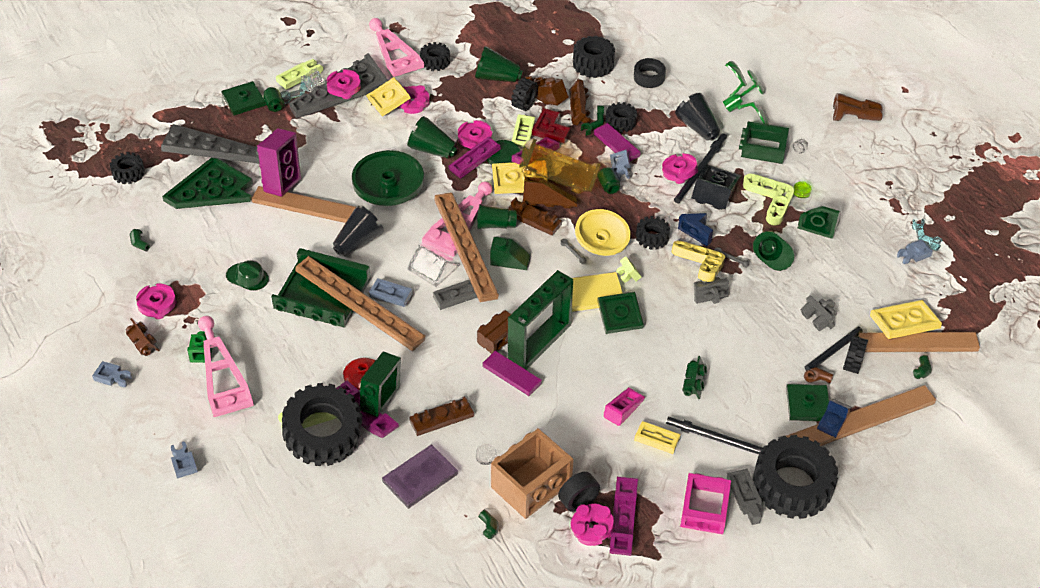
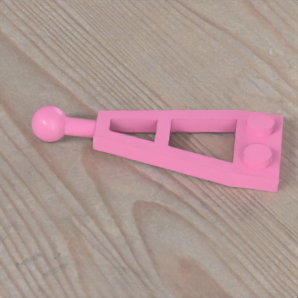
M373 18L370 21L369 26L372 30L377 31V41L386 66L393 77L424 68V62L420 56L389 29L384 30L380 19ZM388 38L391 42L385 44L383 39ZM400 48L408 55L391 61L388 52Z
M484 181L480 183L478 193L474 197L469 195L458 204L469 231L477 218L478 206L482 204L481 199L492 192V185L489 182ZM470 205L474 206L470 215L463 213ZM441 218L423 236L422 243L454 257L457 254V250L450 234L441 231L446 226L443 218Z
M203 316L199 319L198 325L201 330L205 331L207 340L204 341L207 394L213 417L254 406L246 381L220 337L214 336L213 327L215 323L213 318ZM218 347L224 360L211 363L210 348ZM229 367L240 387L214 394L212 372Z

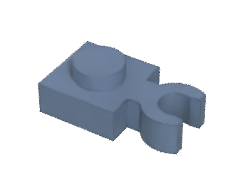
M627 150L611 154V166L614 172H616L615 174L619 181H621L620 177L623 174L629 179L630 173L627 169L631 168Z
M921 239L906 245V249H900L897 257L903 256L902 263L908 264L911 259L918 262L931 257L933 251Z
M104 361L100 363L92 375L94 381L110 386L117 382L120 387H126V380L123 379H132L131 372L127 370L121 371L120 366Z
M184 441L182 442L183 447L180 450H176L174 445H171V452L174 456L171 457L177 479L198 472L192 452H188Z

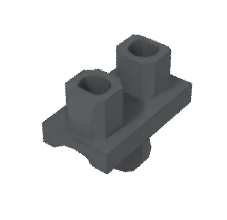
M716 277L712 282H694L695 303L712 301L716 304L719 303L721 298L729 297L728 279Z
M809 295L806 298L807 303L800 309L802 315L809 319L815 314L817 318L812 323L818 331L825 329L827 326L830 329L835 327V324L832 322V315L836 312L833 309L835 302L832 299L827 301L821 299L818 303Z

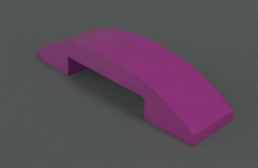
M345 381L336 387L337 389L340 387L346 389V394H352L355 397V402H358L360 406V391L351 383ZM360 411L362 413V427L378 437L384 438L399 427V424L386 413L383 415L380 413L377 417Z
M617 476L613 510L615 529L614 532H611L609 554L631 556L638 479Z

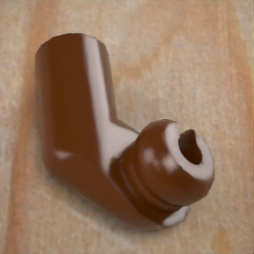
M817 367L809 369L804 373V379L810 383L819 380L831 383L834 374Z

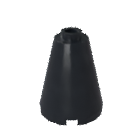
M702 93L690 95V100L686 103L683 100L675 111L677 118L705 140H715L719 136L720 128L705 96Z
M358 205L334 240V251L340 256H347L380 236L384 232L382 224L378 226L376 216L363 206L359 208Z

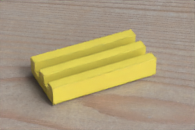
M642 421L634 440L673 454L681 434Z

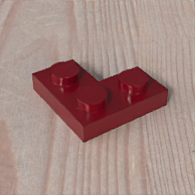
M543 108L532 129V135L540 138L548 137L565 144L570 134V127L556 124L560 112Z

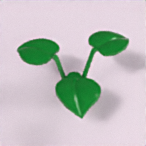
M729 61L725 66L735 73L741 84L729 95L730 97L723 101L724 106L729 112L736 108L740 110L741 108L752 106L757 111L763 124L769 125L766 115L754 102L741 104L744 102L742 97L755 87L758 88L761 94H764L765 90L762 84L749 69L747 72L754 85L743 93L736 94L742 86H747V83L738 65L734 61Z

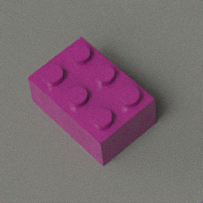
M277 128L257 145V152L259 154L263 191L282 197L301 180L296 133Z

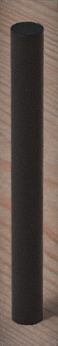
M856 327L804 367L805 370L818 367L851 342L852 336H859V333H863L862 328Z

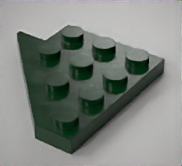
M210 158L165 193L162 198L165 203L175 209L251 202V195L246 193L245 190L253 184V180L217 158Z

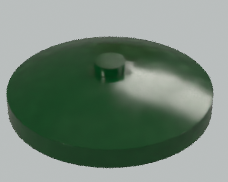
M386 150L369 154L362 158L352 171L354 191L361 199L374 205L393 206L405 203L414 198L421 191L424 184V171L421 164L411 155L400 151Z

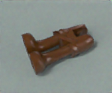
M836 93L833 121H840L846 114L855 115L858 119L882 120V104L867 99L860 101L841 93Z

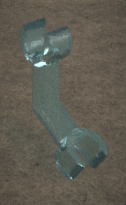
M302 77L299 90L293 92L282 91L280 93L284 104L305 93L306 89L310 87V82H308L310 77Z
M913 219L912 229L916 231L918 240L922 239L925 243L929 244L931 249L938 251L941 247L939 244L942 242V239L925 235L923 230L925 221L922 219L921 224H916Z

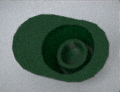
M770 231L762 232L753 241L755 255L771 269L782 271L792 265L794 261L793 249L776 233Z
M254 260L234 264L226 271V278L229 282L247 290H260L269 281L267 272Z

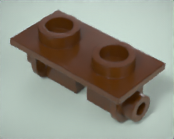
M131 318L130 320L133 324L126 328V335L134 343L139 353L148 356L153 349L159 352L160 350L156 346L157 340L150 333L147 334L146 332L148 328L141 321L137 323Z

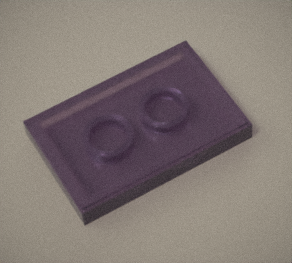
M431 444L382 477V482L409 509L457 476L458 470Z

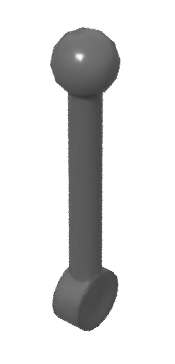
M561 239V245L566 246L579 259L581 264H585L586 258L581 257L568 244L567 239Z
M721 248L714 249V251L723 253L725 257L742 264L745 268L749 266L747 260L743 261L723 252Z

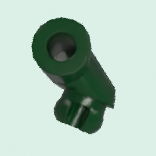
M133 229L129 234L131 245L147 252L150 248V243L141 240L143 232L140 229Z
M927 355L919 357L920 366L918 369L913 370L915 379H924L931 374L932 368Z
M484 509L478 516L486 524L483 535L488 539H493L494 535L498 534L499 523Z

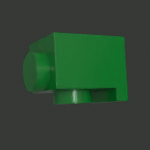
M204 331L191 334L189 347L187 348L190 363H205V354H196L204 353V341L207 340Z

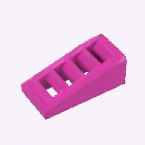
M628 387L605 406L604 418L620 426L644 401L645 397Z

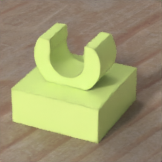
M627 257L620 260L624 267L618 268L616 272L620 276L625 273L621 277L624 283L628 282L631 277L635 281L642 278L634 264Z

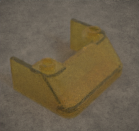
M534 138L525 141L519 165L522 173L530 176L533 173L572 188V192L577 194L592 191L601 166L600 163L587 164L537 145V139Z

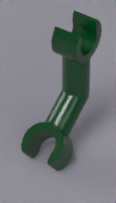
M597 105L596 121L581 125V131L587 129L586 136L591 135L592 130L603 125L604 106Z

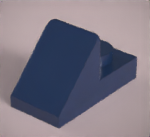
M707 213L681 214L679 216V230L705 246L712 242L713 229L706 225Z
M831 399L825 414L818 424L817 430L836 438L852 407L836 399Z

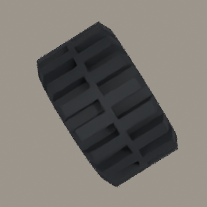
M587 36V38L583 37L574 44L573 68L577 73L589 78L604 77V75H608L613 70L615 47L613 43H610V40L604 39V37Z

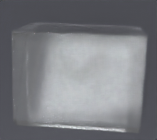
M419 244L407 269L437 287L460 266V262L433 246Z

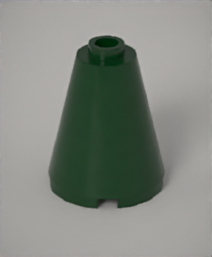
M485 46L475 78L516 82V80H520L523 71L520 70L521 66Z
M421 117L416 123L417 128L415 131L412 130L407 146L414 150L447 159L454 157L458 151L457 143L429 118Z

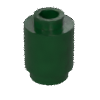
M269 87L264 91L263 97L268 109L272 112L280 111L284 107V101L279 90Z
M612 168L601 169L597 178L604 191L608 194L618 192L620 181Z

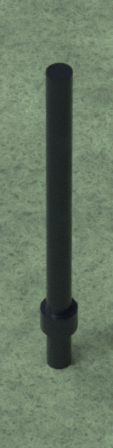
M722 133L711 144L710 150L698 165V172L689 178L674 198L675 203L679 204L713 156L721 150L722 144L727 138L726 134Z
M668 416L666 420L667 425L679 428L682 432L688 434L691 432L760 455L763 448L693 425L691 421L685 419L681 421Z

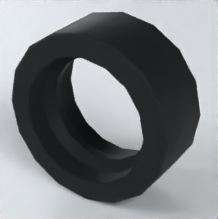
M641 59L634 66V81L644 88L659 87L665 81L666 67L657 59ZM653 71L656 72L657 75L650 76L645 75L641 72Z
M589 472L577 473L562 485L558 493L559 500L567 510L576 512L580 505H588L595 500L600 492V484Z

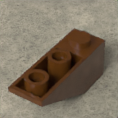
M525 77L537 83L538 92L535 98L546 105L558 106L569 98L562 79H555L553 77Z
M524 178L523 201L527 205L544 204L546 207H554L555 205H560L563 208L577 207V198L544 178Z

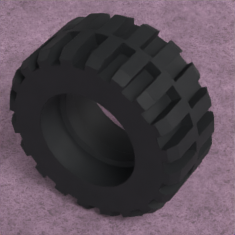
M317 383V386L314 387L310 384L305 386L304 391L301 389L294 393L295 398L290 397L288 399L287 406L284 407L282 412V436L286 442L287 449L293 451L295 458L300 459L302 457L303 463L310 464V462H314L315 466H321V463H327V466H330L336 460L338 462L345 460V454L350 456L354 452V448L358 446L362 430V413H360L358 402H355V397L350 393L347 395L346 389L342 387L337 389L334 384L330 383L328 386H323V383ZM325 412L337 417L342 423V427L330 436L318 437L308 433L302 427V423L312 414Z
M785 435L778 437V441L776 439L768 442V445L762 448L756 462L753 481L761 501L766 502L765 506L769 510L774 509L776 514L780 516L785 514L787 518L794 519V516H798L799 519H803L808 514L810 517L817 515L818 511H823L827 507L838 481V467L835 465L834 457L832 455L829 456L830 452L826 447L822 448L820 446L821 443L816 440L813 442L806 436L800 438L797 435H790L787 438ZM785 467L799 468L805 471L814 483L807 486L791 485L778 475L777 470Z

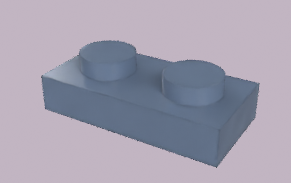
M377 278L369 294L370 297L405 307L412 296V289Z

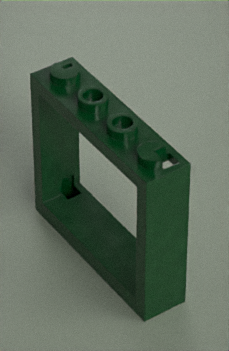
M557 270L508 317L509 360L527 370L571 326L574 279ZM553 302L552 315L526 340L527 326Z

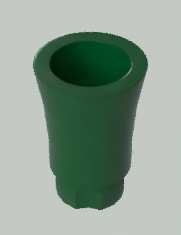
M479 204L477 229H507V227H516V210Z

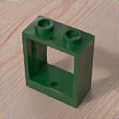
M748 121L747 127L742 129L741 138H744V140L740 139L739 150H742L741 157L783 164L789 128ZM749 138L779 142V147L773 148L749 144L748 141Z
M383 351L364 374L360 383V411L377 417L380 415L399 389L401 357Z

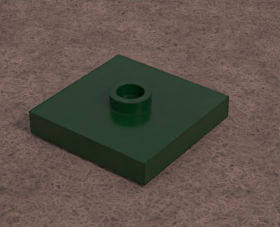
M253 81L221 91L233 116L266 106L264 98Z
M635 292L597 298L605 334L642 329L644 327Z
M787 384L786 394L789 420L821 421L829 403L827 385Z

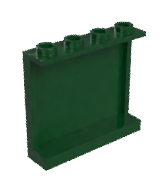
M299 248L297 251L298 261L279 294H272L271 296L273 309L345 328L353 310L296 272V266L309 256L362 293L371 279L370 266Z

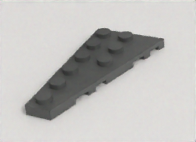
M367 53L362 60L354 61L351 67L343 68L337 72L340 73L347 69L359 75L361 88L350 99H343L328 93L326 79L323 85L315 86L312 92L304 93L291 101L289 107L294 116L299 118L367 95L389 80L370 54Z
M172 124L161 145V151L260 164L257 152L258 147Z

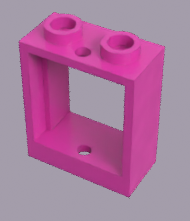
M689 473L680 527L723 535L731 480L722 477L704 476L699 473ZM692 488L723 494L721 514L689 509Z

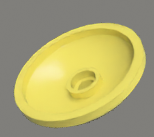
M595 209L585 212L579 217L575 226V235L578 242L586 250L597 255L610 256L618 254L627 247L630 240V229L626 221L618 214L608 210Z

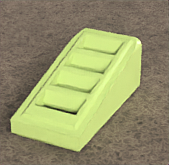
M518 114L512 142L521 147H529L532 129L535 125V117Z

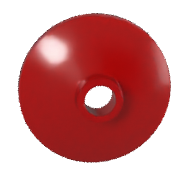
M358 358L349 362L343 371L344 381H348L360 390L361 378L375 360L371 358Z

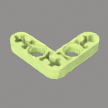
M756 174L745 175L743 187L746 190L773 198L767 211L766 221L771 225L781 224L793 199L794 188L789 184ZM764 186H771L773 189H766ZM776 203H783L784 206H778Z

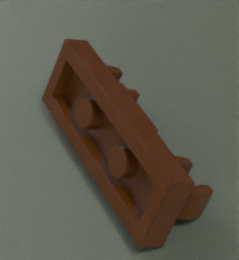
M579 78L569 89L571 121L576 126L580 121L589 123L591 120L588 117L591 113L586 110L585 106L586 100L589 97L586 93L589 90L584 87L583 80Z
M517 197L511 201V205L508 207V210L517 211L518 221L551 236L562 225V220L558 219L557 215L551 216L548 211L544 212L527 205L525 201H518Z
M463 397L457 401L453 400L452 403L429 410L426 409L419 414L415 413L409 417V420L416 435L420 436L474 417V412L467 398Z

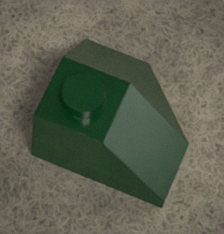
M820 206L800 214L797 229L833 239L839 224L841 211Z
M494 236L490 249V265L527 270L530 260V254L514 238Z

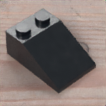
M707 165L696 180L691 199H695L700 204H710L718 210H726L741 175Z

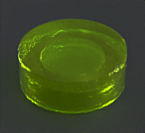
M797 182L793 187L794 195L798 198H808L811 194L812 188L806 182Z

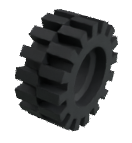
M433 42V44L428 43V46L425 44L420 51V58L424 62V68L426 67V70L431 69V71H434V69L440 71V68L442 70L445 67L447 68L448 64H450L449 48L440 42L439 44H436V42Z
M521 78L518 84L515 85V90H513L514 94L511 96L513 98L511 105L527 111L535 102L538 85L534 81Z
M617 102V105L613 103L611 106H608L606 110V124L608 123L616 131L620 130V133H623V130L628 132V130H633V127L635 128L637 110H635L634 106L631 107L629 103L626 105V102H623V104Z
M126 152V155L120 153L121 156L116 155L115 159L112 158L110 169L113 179L117 183L122 182V184L128 182V184H131V181L136 183L137 179L141 180L142 176H144L145 169L140 155H136L134 152L130 155V152Z
M650 216V219L648 217H644V220L641 219L640 223L638 222L636 231V240L639 241V245L643 244L644 248L649 246L650 250L653 247L657 250L659 246L663 248L664 244L667 245L669 241V223H665V219L660 220L658 216L656 219L654 216ZM655 231L659 234H650L648 232Z
M852 336L843 370L859 374L868 343L867 339Z

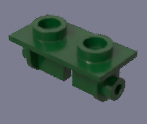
M698 356L697 362L692 360L687 364L685 377L689 379H684L682 388L685 396L696 394L698 399L701 397V392L704 391V377L707 375V365L703 363L700 356Z

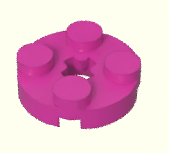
M345 69L340 73L334 71L327 77L328 93L343 99H350L361 88L359 75L352 70Z
M402 86L411 99L398 106V109H404L405 113L415 114L422 112L424 107L429 106V93L425 90L424 86Z
M474 120V123L469 124L465 122L458 128V143L470 149L488 136L492 138L489 124L483 121Z
M682 153L683 156L679 157L676 154L669 156L662 163L663 176L668 180L675 181L677 184L684 183L698 172L694 156Z
M157 283L153 287H150V285L145 286L136 296L139 312L155 319L164 318L166 314L173 310L177 303L173 289L162 283Z
M599 504L580 505L571 519V529L580 543L587 546H596L603 543L602 540L611 537V532H614L615 522L607 506ZM595 521L596 523H598V525H594L593 528H590L589 526L590 522Z

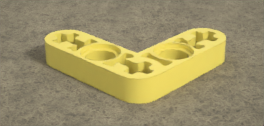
M684 241L673 242L671 252L674 255L702 263L698 273L699 279L707 282L715 280L724 264L725 255L723 253Z

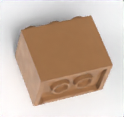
M537 428L532 433L526 434L523 440L513 444L507 452L497 456L492 461L491 488L522 517L527 519L559 493L562 485L572 477L573 458Z

